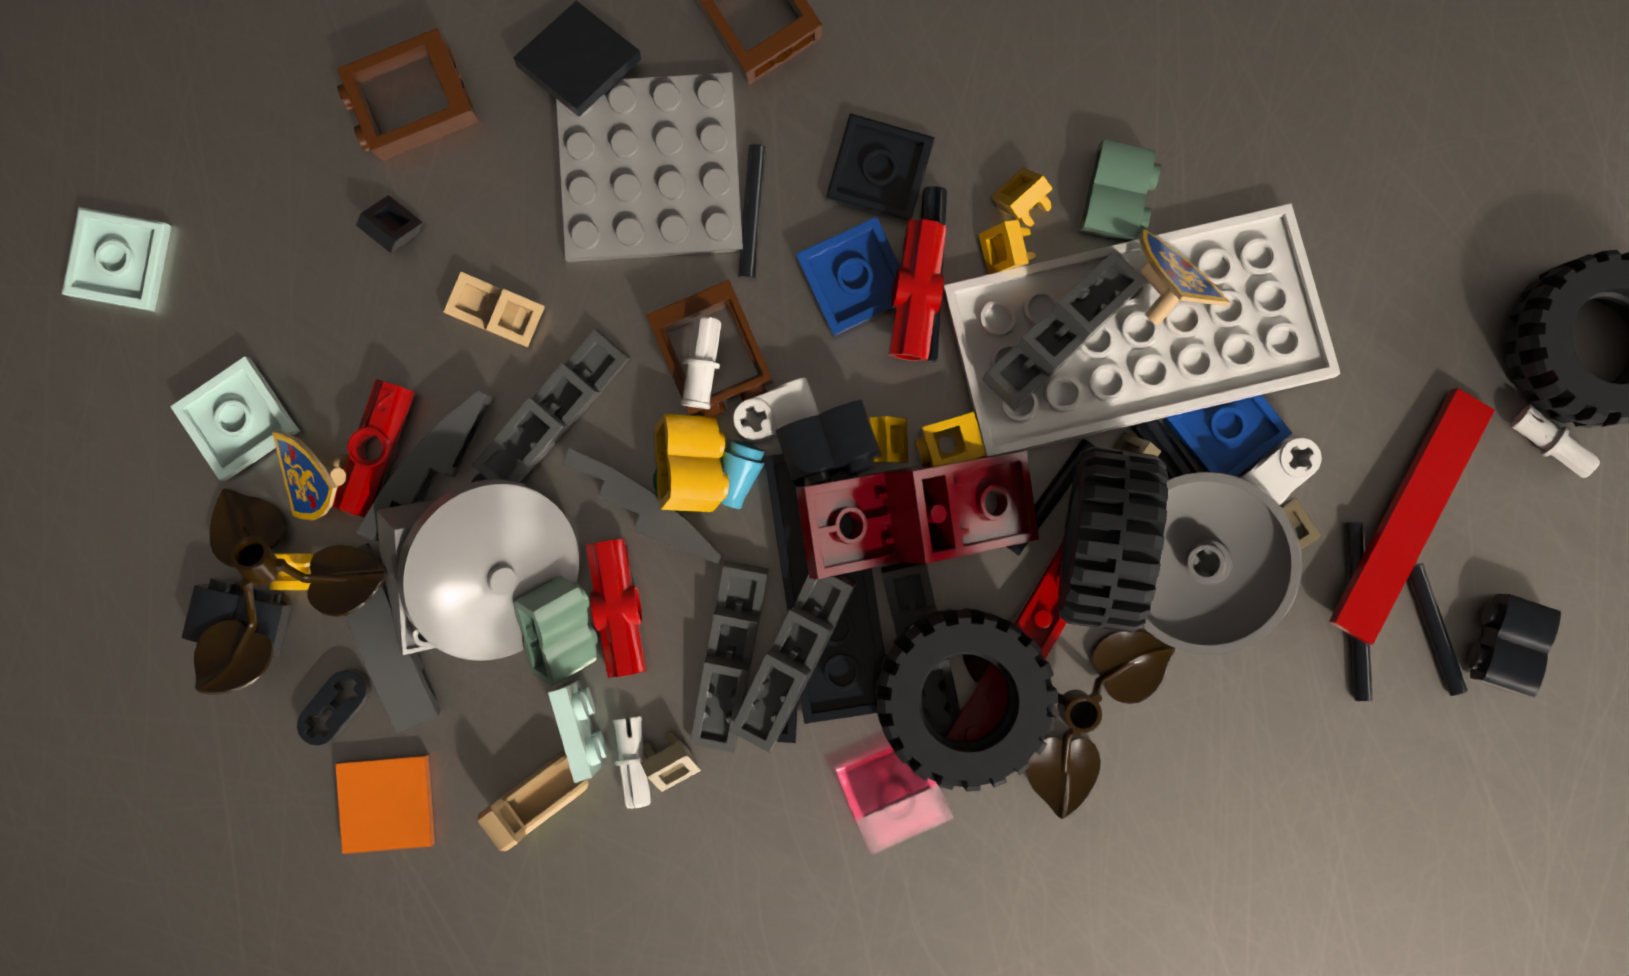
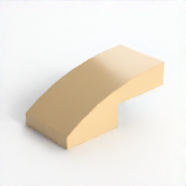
M460 271L443 313L528 348L545 306Z

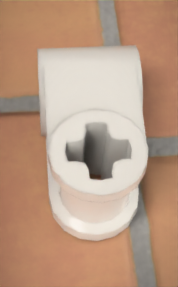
M801 378L785 383L765 394L745 400L739 404L733 417L734 430L738 437L747 443H760L776 437L775 430L787 424L819 415L820 413L807 379ZM753 411L756 417H765V420L761 422V430L759 432H754L751 426L743 427L741 425L746 421L747 412Z
M1286 438L1237 477L1259 486L1279 504H1282L1292 491L1319 469L1322 461L1321 451L1312 440L1306 438ZM1290 450L1301 451L1297 458L1300 466H1290L1289 462L1293 459Z

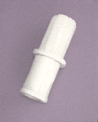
M700 316L694 320L689 359H684L683 364L687 365L683 399L680 405L710 409L709 403L714 370L720 367V364L716 363L721 322L716 318Z
M1530 404L1523 408L1511 423V428L1527 437L1542 449L1541 454L1544 457L1552 455L1582 478L1592 474L1600 463L1597 456L1569 436V428L1566 426L1559 427Z
M642 716L629 718L630 737L627 735L626 719L613 720L619 761H614L615 766L620 767L624 805L626 808L631 809L645 807L651 803L649 780L640 763L648 758L644 753Z

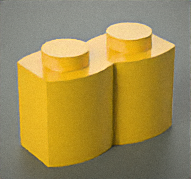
M664 413L655 425L654 454L658 467L657 496L660 510L713 512L723 499L727 497L729 479L727 473L722 471L719 459L723 456L725 450V435L723 431H719L716 417L707 418L706 416Z

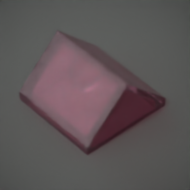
M892 747L836 771L854 820L871 854L954 819L941 787L930 779L925 781L914 774L907 764L901 762Z

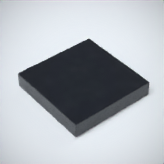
M576 0L513 58L516 66L580 117L641 60L639 49Z
M850 113L825 201L907 224L909 220H912L935 137Z

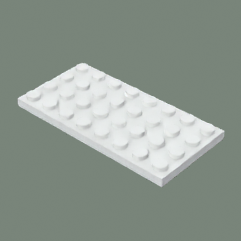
M1292 203L1155 235L1196 266L1231 303L1228 306L1180 300L1166 318L1157 325L1151 322L1145 313L1159 298L1160 294L1147 281L1072 357L1015 411L982 380L985 373L1016 346L1021 337L1047 315L1066 293L1114 250L1146 280L1141 274V270L1148 263V260L1142 250L1140 239L944 285L943 292L962 367L987 454L985 457L1030 450L1322 381L1341 374Z

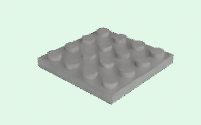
M732 72L620 79L580 117L556 99L564 249L567 262L740 252L743 249Z

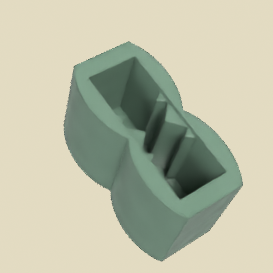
M1106 139L1102 140L1097 148L1079 232L1129 242L1137 239L1138 233L1143 229L1147 230L1151 208L1145 207L1146 194L1148 190H1155L1161 171V164L1154 163L1155 150Z
M562 576L525 594L514 602L515 614L524 636V648L530 668L535 676L551 687L595 662L597 658L595 645L598 643V637L594 628L588 623V596L580 585L573 584Z

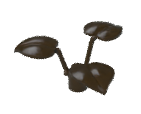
M226 488L222 489L211 518L210 546L213 554L221 563L229 567H235L243 576L240 586L244 591L248 625L245 627L239 621L224 620L210 626L202 634L194 651L195 689L199 693L207 695L232 693L254 683L269 667L273 657L274 646L268 636L255 632L258 620L253 594L254 586L270 584L275 580L278 573L283 571L302 583H311L307 591V598L315 610L327 616H346L363 607L386 581L387 571L383 564L376 557L361 549L345 545H335L316 552L310 562L312 575L304 574L287 564L284 559H278L271 550L280 542L284 532V519L280 511L273 504L263 499L246 496Z
M1140 630L1132 633L1116 631L1108 634L1097 643L1092 652L1091 660L1095 669L1102 675L1095 679L1092 694L1088 695L1086 692L1078 689L1069 690L1063 695L1057 692L1058 715L1070 728L1064 731L1062 740L1051 736L1043 739L1047 745L1040 756L1034 753L1027 761L1030 767L1026 770V775L1033 790L1061 819L1069 816L1084 802L1099 775L1101 760L1096 745L1090 739L1079 736L1081 733H1089L1095 730L1102 720V709L1099 705L1102 701V696L1100 695L1102 685L1105 683L1107 693L1116 701L1135 704L1149 698L1163 680L1167 665L1175 652V648L1158 640L1149 632ZM962 654L967 671L977 683L989 661L976 655Z

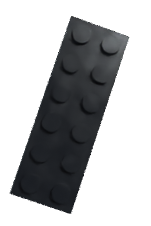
M783 454L765 456L764 459L788 613L794 606L809 573L796 487L801 486H796L792 482ZM843 470L830 477L834 481L856 477L858 474L850 475L848 470ZM845 513L839 523L840 531L846 538L854 530V520L849 513ZM872 568L840 574L857 584L800 696L804 724L877 713L876 679H879L880 665L885 652Z

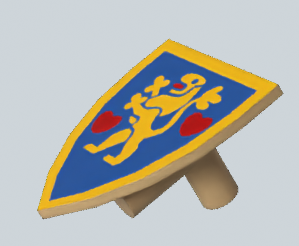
M1143 229L1140 232V244L1148 260V263L1142 268L1141 274L1160 294L1159 298L1145 313L1151 322L1159 325L1180 300L1228 306L1231 303L1183 255L1147 230Z
M273 431L272 434L293 516L304 520H316L326 515L333 505L337 486L342 485L346 480L344 468L348 459L347 455L340 454L320 461L313 451L300 439L285 432Z

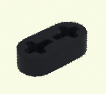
M346 669L336 672L328 679L301 712L297 720L298 734L304 742L319 746L333 741L341 734L371 695L372 686L368 676L358 669ZM355 680L357 684L353 690L358 694L357 698L352 696L344 699L341 704L337 703L336 700L344 690L340 682ZM330 709L333 713L325 723L329 732L322 731L315 734L312 729L316 723L311 719L312 716H322Z

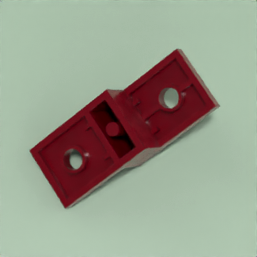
M1027 451L943 465L911 466L796 487L809 579H822L892 563L928 564L1039 540ZM989 491H992L997 498V507L993 514H989L985 507V497ZM845 513H849L854 520V530L848 538L843 536L839 528L840 520Z

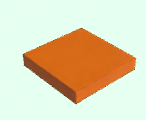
M429 754L342 761L335 764L342 854L430 847L435 844Z

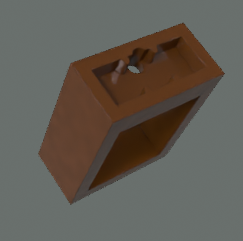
M693 0L748 85L822 39V23L807 0H788L799 19L746 52L713 0Z
M438 28L337 68L343 84L337 86L341 100L348 111L354 110L359 125L354 126L356 137L365 152L370 150L381 161L480 122L449 44ZM429 56L450 107L380 135L360 83Z
M729 279L646 315L682 399L686 375L668 332L694 322L696 317L708 316L729 307L758 375L712 394L709 403L710 409L685 406L689 415H700L707 418L716 417L727 411L724 404L740 397L744 402L745 400L768 392L765 386L773 383L770 372Z

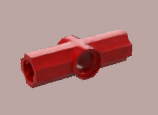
M921 219L909 220L907 222L902 248L901 268L898 267L896 271L891 298V307H894L895 310L888 356L897 359L925 362L928 360L931 335L933 334L934 314H937L939 311L944 287V275L940 274L947 226L937 221Z
M375 379L359 428L348 440L347 450L349 456L344 468L346 480L342 485L338 486L332 507L365 518L383 487L389 467L398 458V441L415 395L414 391ZM378 437L382 444V452L377 459L371 461L366 456L365 447L371 438Z
M621 538L587 544L586 550L593 591L590 593L591 611L595 628L601 634L607 677H621L646 672L647 666L640 624L643 622L642 608L637 586L632 582L626 540Z

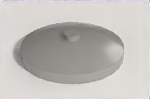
M1197 472L1168 480L1167 520L1164 530V546L1160 560L1161 566L1159 577H1157L1154 599L1151 602V610L1143 628L1167 645L1198 654L1228 653L1257 642L1270 633L1285 617L1299 589L1302 574V553L1298 535L1292 521L1281 505L1269 493L1250 481L1237 476L1216 472Z
M500 479L482 480L465 484L446 493L432 503L409 531L400 553L397 572L401 604L415 629L429 643L449 655L467 660L484 661L516 654L525 648L524 636L515 614V600L559 576L576 584L579 570L577 541L574 531L563 512L551 500L536 490L521 483Z

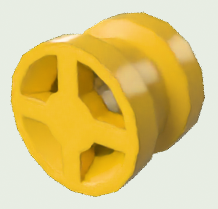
M274 553L278 559H284L287 564L304 574L311 575L310 562L315 553ZM281 571L275 580L269 584V590H308L311 583H302Z

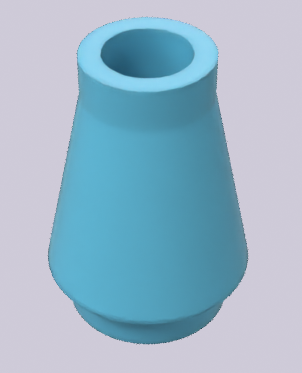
M730 440L728 449L724 450L721 462L722 471L728 475L729 490L727 497L720 504L741 509L745 497L765 465V462L762 460L764 454L762 448L739 440Z

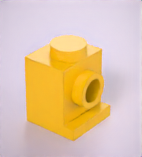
M974 412L921 427L920 433L922 438L914 440L921 465L929 463L930 465H943L981 458L987 455ZM944 436L951 437L955 442V448L950 453L943 452L939 447V441Z

